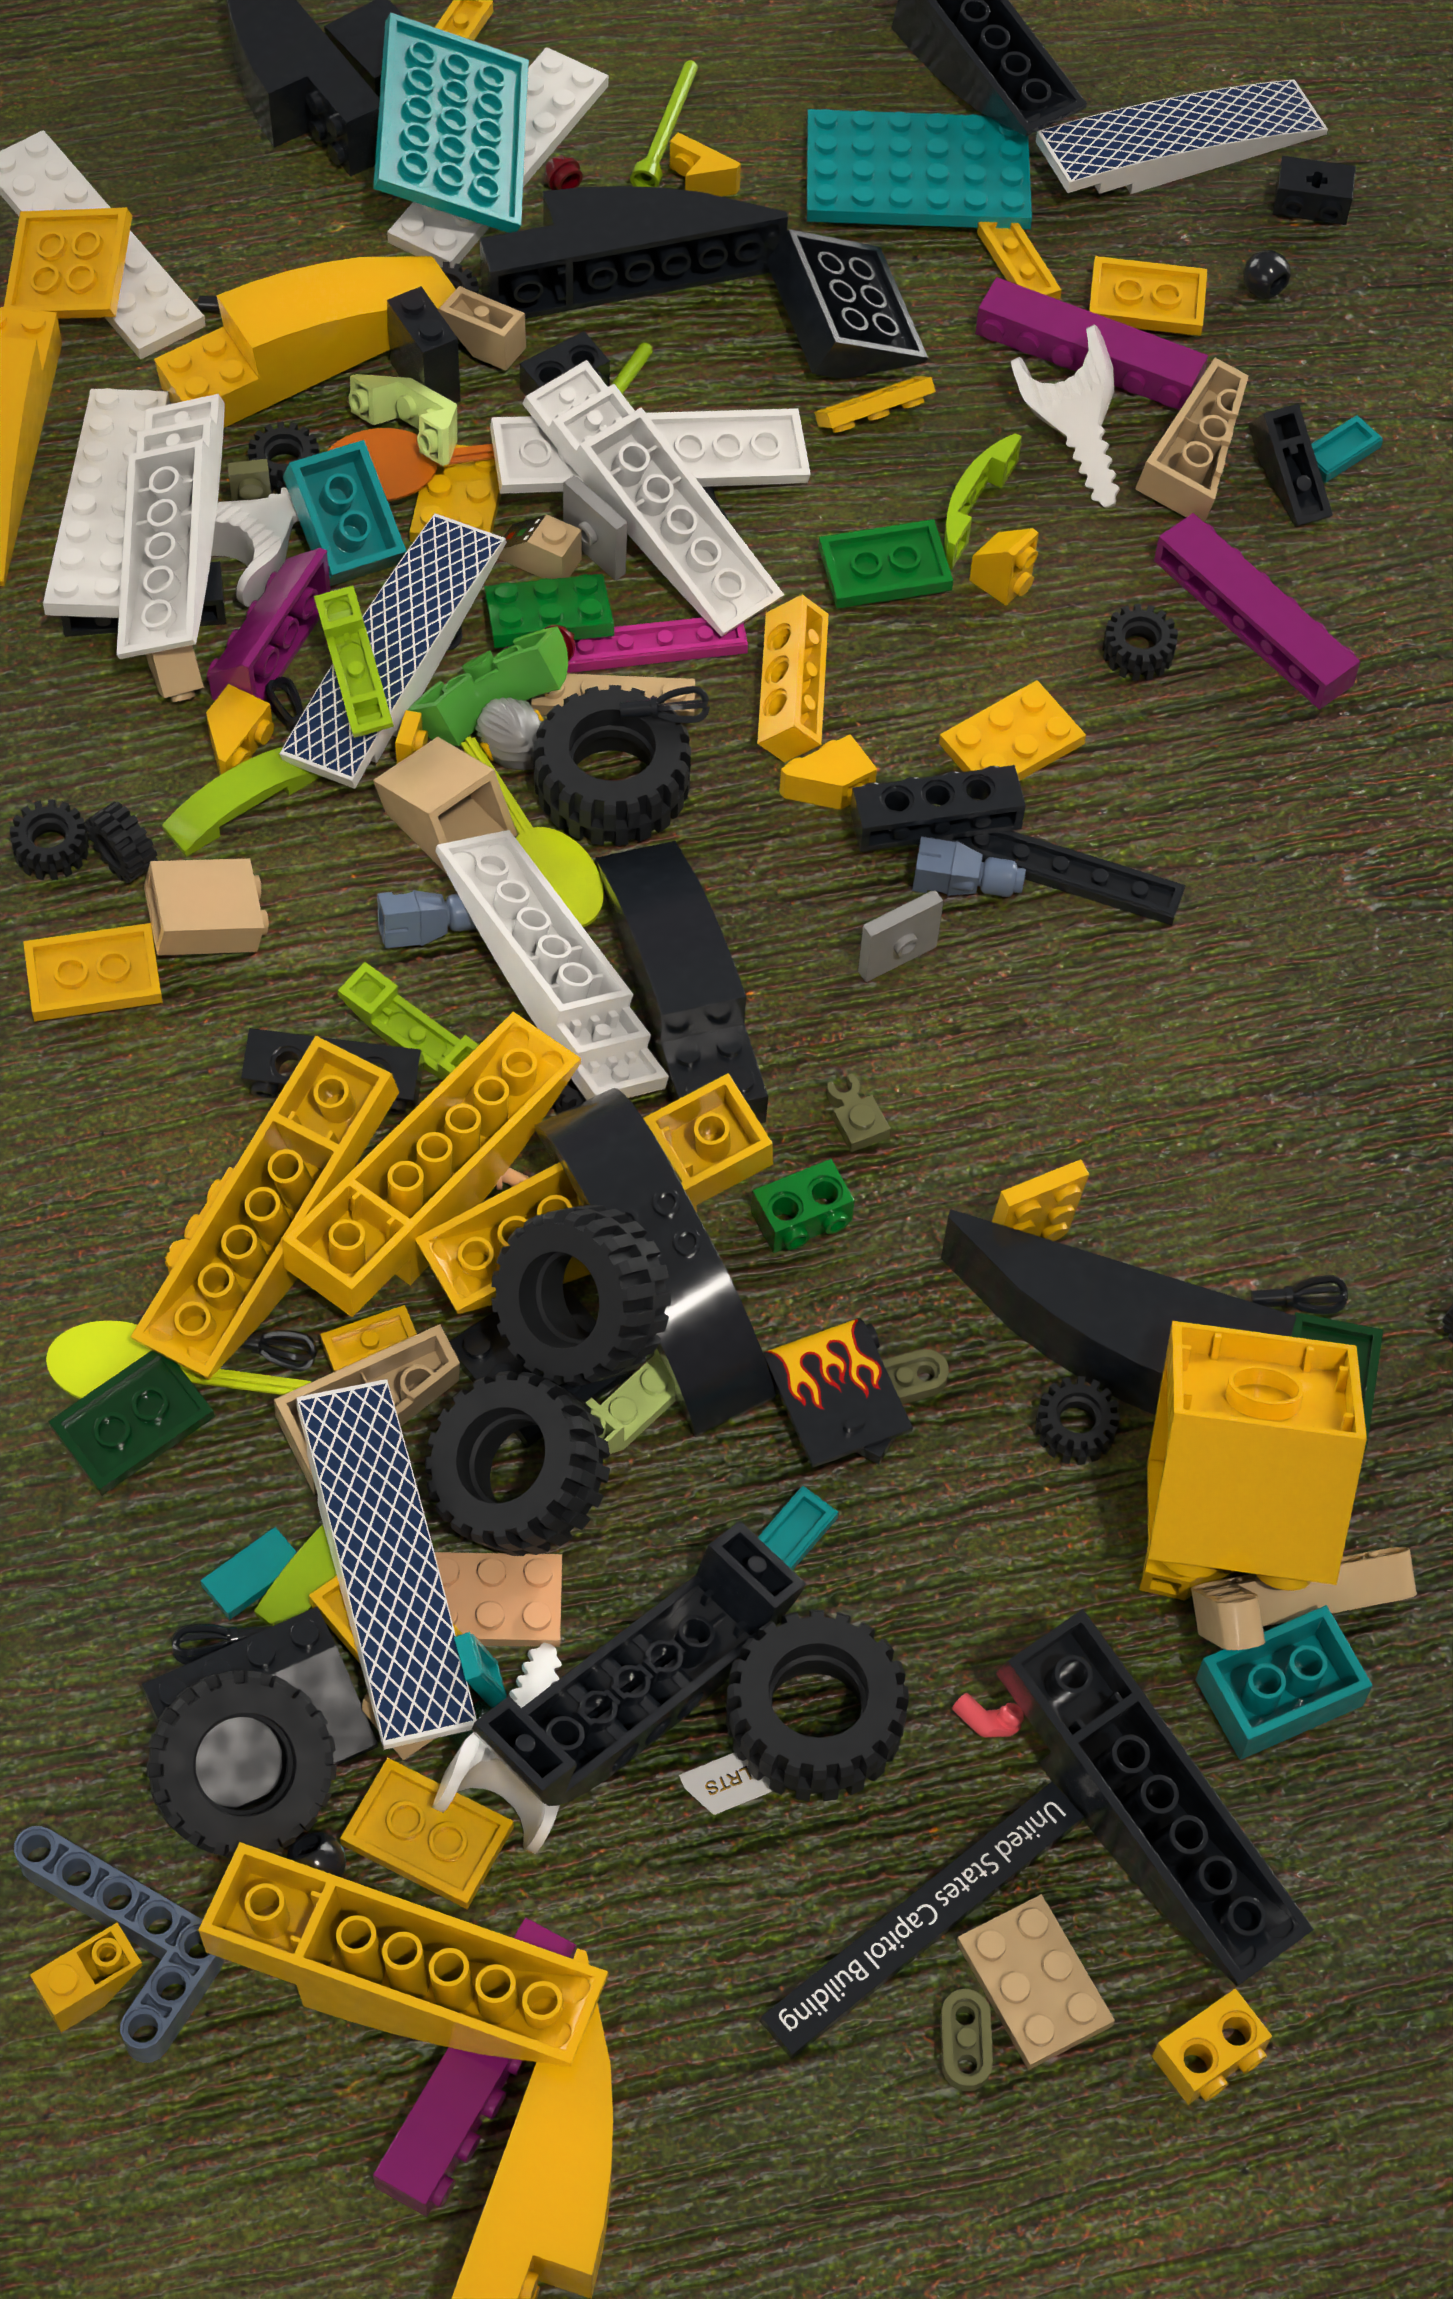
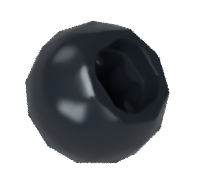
M1263 250L1255 253L1247 260L1243 270L1244 284L1250 293L1260 298L1270 299L1280 294L1288 285L1291 277L1290 264L1283 255L1273 250Z
M324 1832L308 1833L297 1839L289 1848L286 1856L287 1859L341 1878L344 1875L347 1862L344 1848L333 1836Z

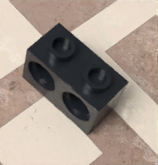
M584 331L519 363L520 390L527 396L586 360L606 386L609 387L610 360Z

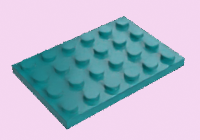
M390 12L385 22L373 189L508 233L518 231L522 221L529 60Z
M808 109L807 222L973 228L978 227V222H998L996 228L1010 229L1011 223H1019L1022 229L1031 230L1032 205L1029 136L1025 137L988 116L975 114L953 115Z

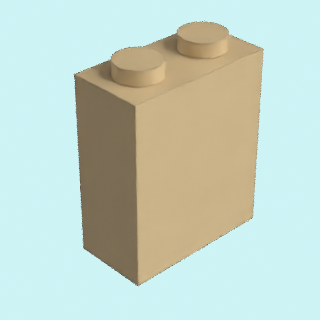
M250 859L150 861L144 890L157 955L257 952L262 935H267L269 921L267 911L260 908L261 881L259 875H253Z

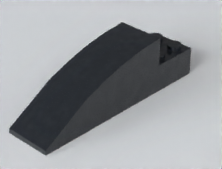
M226 0L230 41L237 74L248 104L272 146L275 148L311 132L313 138L317 142L321 141L328 149L332 161L336 165H341L350 177L375 166L380 98L297 0Z
M1009 0L897 1L891 28L938 79L977 111L1026 137L1086 108L1087 102Z
M604 186L543 191L544 227L480 238L481 292L487 298L525 313V319L771 273L766 261L787 232L788 215L786 211L708 193L659 187Z
M676 841L596 857L595 864L602 879L603 889L647 1029L651 1034L650 1038L659 1064L669 1076L666 1089L671 1103L729 1073L760 1124L765 1123L768 1094L745 1027L746 994L712 907L697 876Z
M950 1209L941 1259L1010 1330L1047 1358L1077 1377H1086L1085 1382L1091 1384L1094 1379L1100 1382V1390L1103 1391L1105 1388H1108L1112 1392V1396L1151 1414L1156 1415L1172 1321L1291 1337L1297 1317L1295 1315Z
M1084 1609L1009 1659L996 1672L1006 1689L1051 1750V1753L1039 1764L1053 1783L1084 1816L1083 1821L1150 1900L1236 1986L1243 1983L1314 1930Z

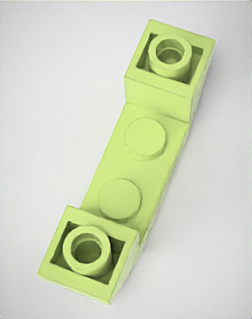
M363 374L350 376L348 399L353 414L372 425L396 418L402 419L419 429L417 441L421 454L442 466L450 463L457 443L456 403L412 378Z
M657 1348L654 1351V1356L601 1405L592 1397L586 1402L591 1408V1414L599 1418L604 1428L603 1434L598 1437L608 1442L610 1454L624 1450L676 1401V1385Z

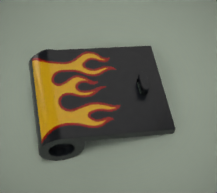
M861 1318L853 1319L763 1352L775 1394L780 1395L812 1468L907 1434L913 1430L877 1350L880 1348V1343L876 1330L871 1323L865 1325Z

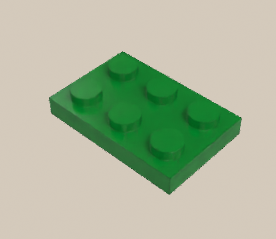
M934 519L819 537L818 548L836 609L952 591L953 578Z
M582 574L576 577L543 578L537 581L505 582L498 585L484 586L494 648L514 646V639L543 630L550 625L566 627L569 632L574 634V640L614 636V621L603 574Z

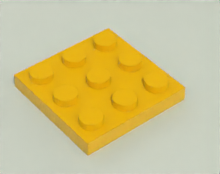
M128 208L20 211L4 307L57 312L58 319L116 317L132 221V214Z

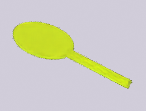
M475 737L465 738V742L461 743L464 752L494 769L516 832L518 833L517 841L582 927L590 925L601 912L604 895L600 873L590 855L579 843L560 831L546 827L533 828Z
M95 1321L75 1326L60 1334L50 1345L46 1362L49 1373L56 1384L70 1395L81 1399L143 1357L151 1349L132 1340L131 1335L137 1324L122 1321ZM178 1364L190 1381L195 1384L276 1395H285L312 1382L219 1369L208 1380Z

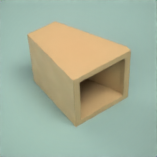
M436 737L373 780L385 813L445 873L446 871L436 853V846L438 844L510 830L514 837L517 836L494 769L439 737Z

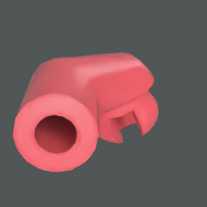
M969 1693L962 1695L952 1707V1710L983 1738L1011 1737L1021 1729V1723L1024 1720V1713L1017 1704L1007 1703L1000 1709L986 1710Z

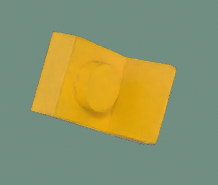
M679 132L670 141L669 168L682 176H686L685 190L721 197L736 195L740 190L741 163Z

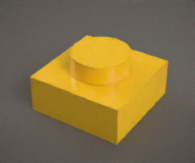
M405 710L395 742L397 764L428 742V731L422 728V713Z

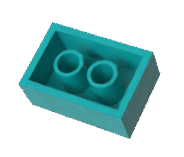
M364 440L288 464L283 475L285 485L310 550L317 548L327 550L330 586L398 565L407 551Z
M1327 1605L1265 1631V1643L1261 1646L1243 1650L1224 1649L1203 1658L1195 1680L1239 1760L1364 1705L1373 1685Z

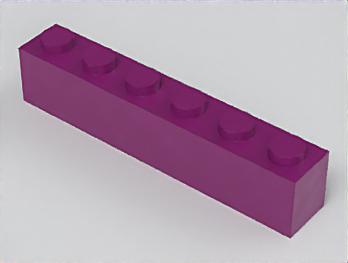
M995 278L978 308L975 334L985 337L990 341L1004 344L1025 354L1036 356L1060 367L1077 372L1083 366L1089 351L1086 328L1096 325L1103 336L1113 365L1114 386L1181 410L1205 373L1208 359L1207 354L1004 279Z
M1192 513L1159 536L1154 562L1319 710L1354 685L1361 662L1350 648L1343 646L1328 633L1323 624L1311 618L1300 608L1296 600L1284 594L1272 583L1265 573L1258 571L1244 558L1237 548L1231 547L1223 540L1210 524L1204 523L1198 516Z
M526 1917L513 1937L514 1939L571 1959L574 1958L577 1950L576 1944ZM448 2047L374 2172L375 2188L425 2217H428L434 2205L441 2208L454 2188L456 2180L451 2178L460 2160L468 2163L479 2145L481 2136L477 2134V2131L485 2117L492 2120L500 2110L506 2097V2092L502 2090L510 2074L518 2076L527 2061L482 2055Z

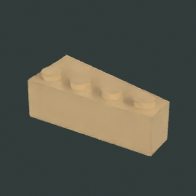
M1216 357L1213 359L1146 461L1135 488L1137 491L1184 517L1194 513L1205 523L1216 498L1219 480L1225 465V458L1233 436V429L1240 410L1248 375Z
M440 1324L274 1399L275 1417L314 1495L317 1493L307 1457V1444L297 1410V1397L387 1379L401 1427L459 1381L460 1362Z

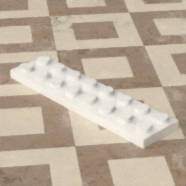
M547 47L528 68L523 187L608 87L609 75ZM413 202L388 230L387 237L388 243L415 256H432L440 268L443 267V262H449L450 268H454L455 264H459L489 229V226Z
M44 130L0 151V195L18 216H20V211L111 208ZM130 231L116 317H105V319L141 360L206 325L205 317Z
M110 388L90 390L43 601L45 615L119 618L128 456L136 453L137 432L145 430L146 409L169 405L168 391L117 390Z
M798 408L646 413L702 487L808 483L811 473ZM532 416L492 417L490 431L500 494L563 492V482L573 475L584 482Z

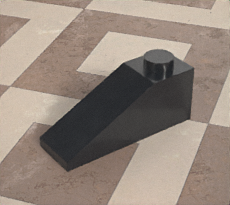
M1299 403L1263 413L1248 423L1259 462L1294 526L1298 527L1333 516Z

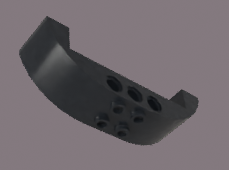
M612 1088L536 1124L535 1130L554 1165L558 1162L561 1163L583 1206L603 1205L607 1210L617 1209L625 1213L629 1217L627 1223L637 1221L647 1232L644 1238L647 1241L654 1240L661 1252L657 1257L660 1265H666L669 1278L665 1279L666 1291H671V1306L665 1307V1314L669 1315V1321L666 1331L657 1333L661 1338L657 1350L676 1385L675 1400L695 1438L775 1399L776 1394L766 1360L732 1280L667 1156L633 1103L619 1089Z
M739 1521L708 1544L696 1575L524 1707L521 1708L508 1696L475 1721L472 1730L542 1803L547 1806H558L570 1802L611 1777L682 1721L730 1678L733 1663L735 1660L740 1659V1650L749 1638L758 1640L759 1628L770 1621L774 1622L777 1626L782 1620V1616L789 1611L802 1593L806 1583Z

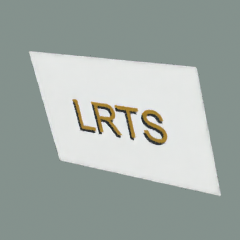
M735 1752L679 1775L685 1790L713 1815L773 1791L769 1789L770 1779L764 1776L761 1780L757 1781L748 1772V1760H739Z

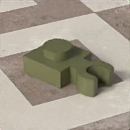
M267 459L227 463L232 501L269 497L271 487Z
M847 1075V1087L850 1090L848 1092H839L832 1081L827 1083V1099L833 1106L838 1107L833 1110L832 1119L850 1152L890 1138L891 1128L873 1095L862 1099L859 1097L860 1083L855 1075Z

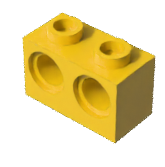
M1235 1988L1158 2042L1152 2058L1188 2105L1200 2096L1207 2102L1229 2085L1225 2078L1239 2068L1246 2074L1267 2058L1264 2051L1272 2035ZM1233 2028L1240 2031L1245 2037L1246 2044L1240 2046L1230 2044L1224 2038L1222 2030ZM1189 2055L1200 2057L1206 2063L1208 2071L1204 2073L1192 2072L1186 2067L1184 2057Z

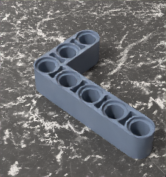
M32 1826L23 1830L17 1836L14 1843V1854L23 1876L106 1927H110L118 1922L129 1941L161 1959L120 2023V2033L128 2054L134 2060L150 2063L160 2059L167 2052L224 1964L223 1958L212 1954L202 1959H195L188 1955L194 1945L203 1943L198 1931L203 1920L52 1830L42 1826ZM37 1848L51 1850L49 1855L40 1862L27 1860L29 1854ZM78 1871H85L91 1874L85 1884L80 1886L67 1884L69 1877ZM118 1895L131 1897L130 1903L121 1910H112L107 1907L113 1897ZM158 1919H167L172 1922L171 1927L165 1933L155 1935L147 1931L149 1926ZM171 1984H180L186 1988L184 1994L176 2000L168 2001L160 1997L162 1991ZM151 2025L158 2029L155 2037L148 2042L139 2043L132 2039L137 2029L142 2026Z

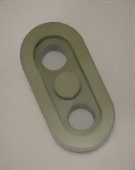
M920 1349L882 1360L902 1405L935 1396L947 1384L949 1366L946 1359L937 1351ZM921 1373H927L931 1375L933 1379H931L930 1381H923L919 1379L918 1375Z
M959 1989L948 1995L940 2013L942 2071L945 2079L952 2087L961 2091H974L981 2088L988 2081L993 2067L991 2011L987 2000L980 1993L971 1989ZM960 2012H967L972 2016L973 2023L962 2025L956 2020V2015ZM968 2060L974 2064L975 2071L971 2074L962 2073L958 2068V2063Z

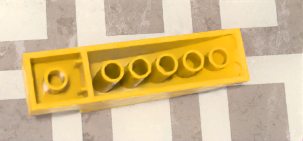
M432 256L357 257L289 270L250 282L216 295L223 327L154 359L161 388L163 391H168L171 404L219 394L225 403V428L390 350L387 315L388 299L422 286L439 311V308L456 289Z
M0 307V586H5L61 352L62 339L57 312Z
M512 1012L282 1239L283 1267L351 1317L394 1275H397L411 1286L429 1266L415 1238L481 1204L496 1186L501 1175L505 1174L536 1131L535 1125L542 1122L581 1064V1058L518 1014Z
M318 1036L314 1037L131 1335L132 1340L208 1380L211 1379L268 1317L298 1279L283 1267L282 1239L355 1168L356 1163L399 1094L392 1073Z
M729 1073L643 1118L667 1156L696 1213V1205L773 1165V1143ZM558 1162L416 1237L415 1241L457 1314L492 1305L491 1299L496 1298V1288L491 1287L494 1271H499L501 1266L496 1263L502 1247L510 1246L507 1241L516 1228L523 1227L527 1220L536 1215L583 1205L561 1163ZM572 1256L564 1273L563 1284L591 1273L581 1261Z
M241 1842L238 1844L198 1930L206 1953L297 1985L304 2007L367 2027L435 2045L482 2055L569 2067L573 2064L608 1977V1971Z
M577 1949L573 1959L589 1965L587 1952ZM598 2004L594 2009L571 2067L540 2062L535 2064L452 2299H537L540 2291V2286L537 2285L538 2281L592 2299L606 2235L611 2198L613 2148L611 2065Z

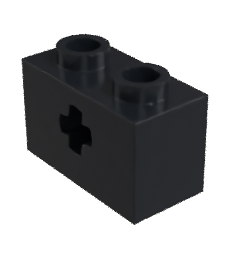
M1282 156L1276 182L1272 215L1346 225L1353 199L1356 166Z

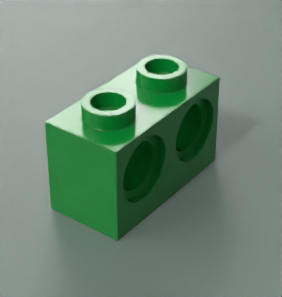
M829 1159L752 1190L751 1213L772 1252L776 1253L783 1249H797L806 1244L810 1238L825 1232L833 1234L844 1229L852 1222L855 1200L833 1160ZM824 1198L832 1201L833 1203L820 1204L815 1200ZM786 1214L793 1217V1219L784 1221L776 1216Z

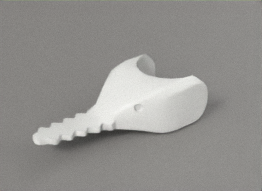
M1093 325L1086 328L1089 351L1083 366L1077 370L1074 376L1069 377L1065 381L1051 384L1041 383L1032 379L1026 364L1020 357L1011 360V366L1020 393L1033 414L1067 438L1066 445L1075 449L1072 458L1076 462L1082 463L1079 473L1088 476L1085 486L1089 489H1094L1091 499L1101 503L1104 508H1110L1116 504V495L1120 488L1112 483L1117 474L1109 469L1112 458L1105 455L1109 444L1102 440V436L1105 434L1102 423L1114 393L1113 365L1103 336L1098 327Z
M281 488V494H269L268 498L223 501L217 504L211 556H227L237 559L247 566L236 587L237 600L246 607H250L254 600L260 599L266 590V584L270 575L274 571L278 572L286 560L293 524L299 521L287 488Z
M543 1643L539 1648L528 1651V1657L531 1662L523 1663L522 1670L525 1675L518 1676L516 1679L519 1688L513 1689L509 1693L510 1697L521 1708L559 1680L555 1671L562 1666V1663L557 1657L556 1648L551 1644ZM473 1732L464 1740L444 1772L432 1808L444 1813L455 1794L461 1790L478 1788L495 1792L514 1807L521 1819L524 1831L523 1847L536 1854L550 1833L560 1805L547 1806L542 1803Z

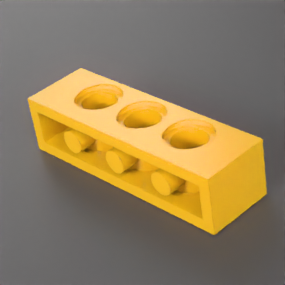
M803 594L766 612L757 744L784 763L820 746L822 742L829 614Z

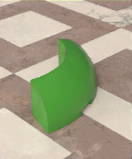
M558 626L518 637L513 640L514 646L502 650L496 656H493L489 650L461 666L465 672L464 674L452 678L445 685L442 681L437 682L407 710L422 713V728L428 731L430 739L433 740L439 737L453 746H460L465 738L469 737L476 730L477 719L482 713V708L490 700L502 697L528 700L535 696L561 689L567 676L568 655L566 644Z

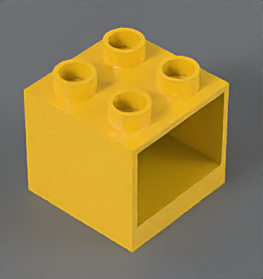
M1172 1321L1147 1461L1148 1559L1163 1561L1171 1571L1193 1578L1211 1576L1218 1569L1256 1574L1265 1584L1287 1591L1304 1589L1311 1582L1337 1585L1367 1441L1357 1347L1355 1345Z

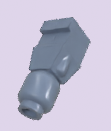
M921 837L912 891L927 893V890H936L950 896L975 894L977 886H980L981 891L985 894L1010 897L1013 892L1022 894L1026 869L1018 868L1015 861L989 857L985 862H982L983 854L958 841L952 842Z
M415 890L407 894L393 895L392 892L377 893L378 929L385 948L422 946L448 934L447 926L454 932L477 929L458 894L449 895L446 901H444L442 894Z

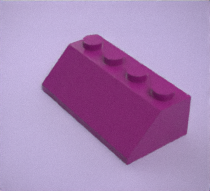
M317 548L287 558L279 571H274L270 575L263 595L258 601L254 600L247 611L246 620L239 630H233L229 636L227 648L219 659L215 658L209 666L207 680L210 684L212 700H216L225 687L230 684L266 701V684L270 680L282 677L320 619L314 596L331 592L327 550Z

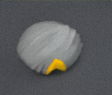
M511 697L492 699L482 708V713L477 719L475 729L477 730L476 736L480 737L479 741L481 743L479 746L485 751L490 761H494L500 766L519 770L534 769V742L537 740L536 732L539 725L544 719L537 709H533L526 700H517Z

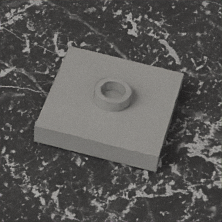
M573 475L563 482V522L582 530V551L616 581L626 574L627 521L584 482Z
M936 890L930 891L864 924L858 972L865 982L937 947L943 900Z

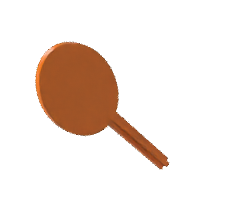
M375 428L359 431L338 440L327 450L364 440L388 502L408 497L420 491L433 479L438 466H442L419 452L417 434L395 428ZM493 444L455 448L448 465L495 459Z

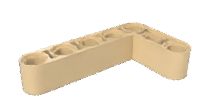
M1393 1547L1343 1556L1337 1585L1311 1582L1304 1589L1287 1591L1273 1588L1262 1582L1256 1574H1249L1191 1587L1198 1634L1225 1650H1243L1261 1646L1265 1643L1264 1626L1291 1621L1325 1605L1328 1606L1331 1613L1404 1600L1417 1595L1410 1549L1407 1547Z

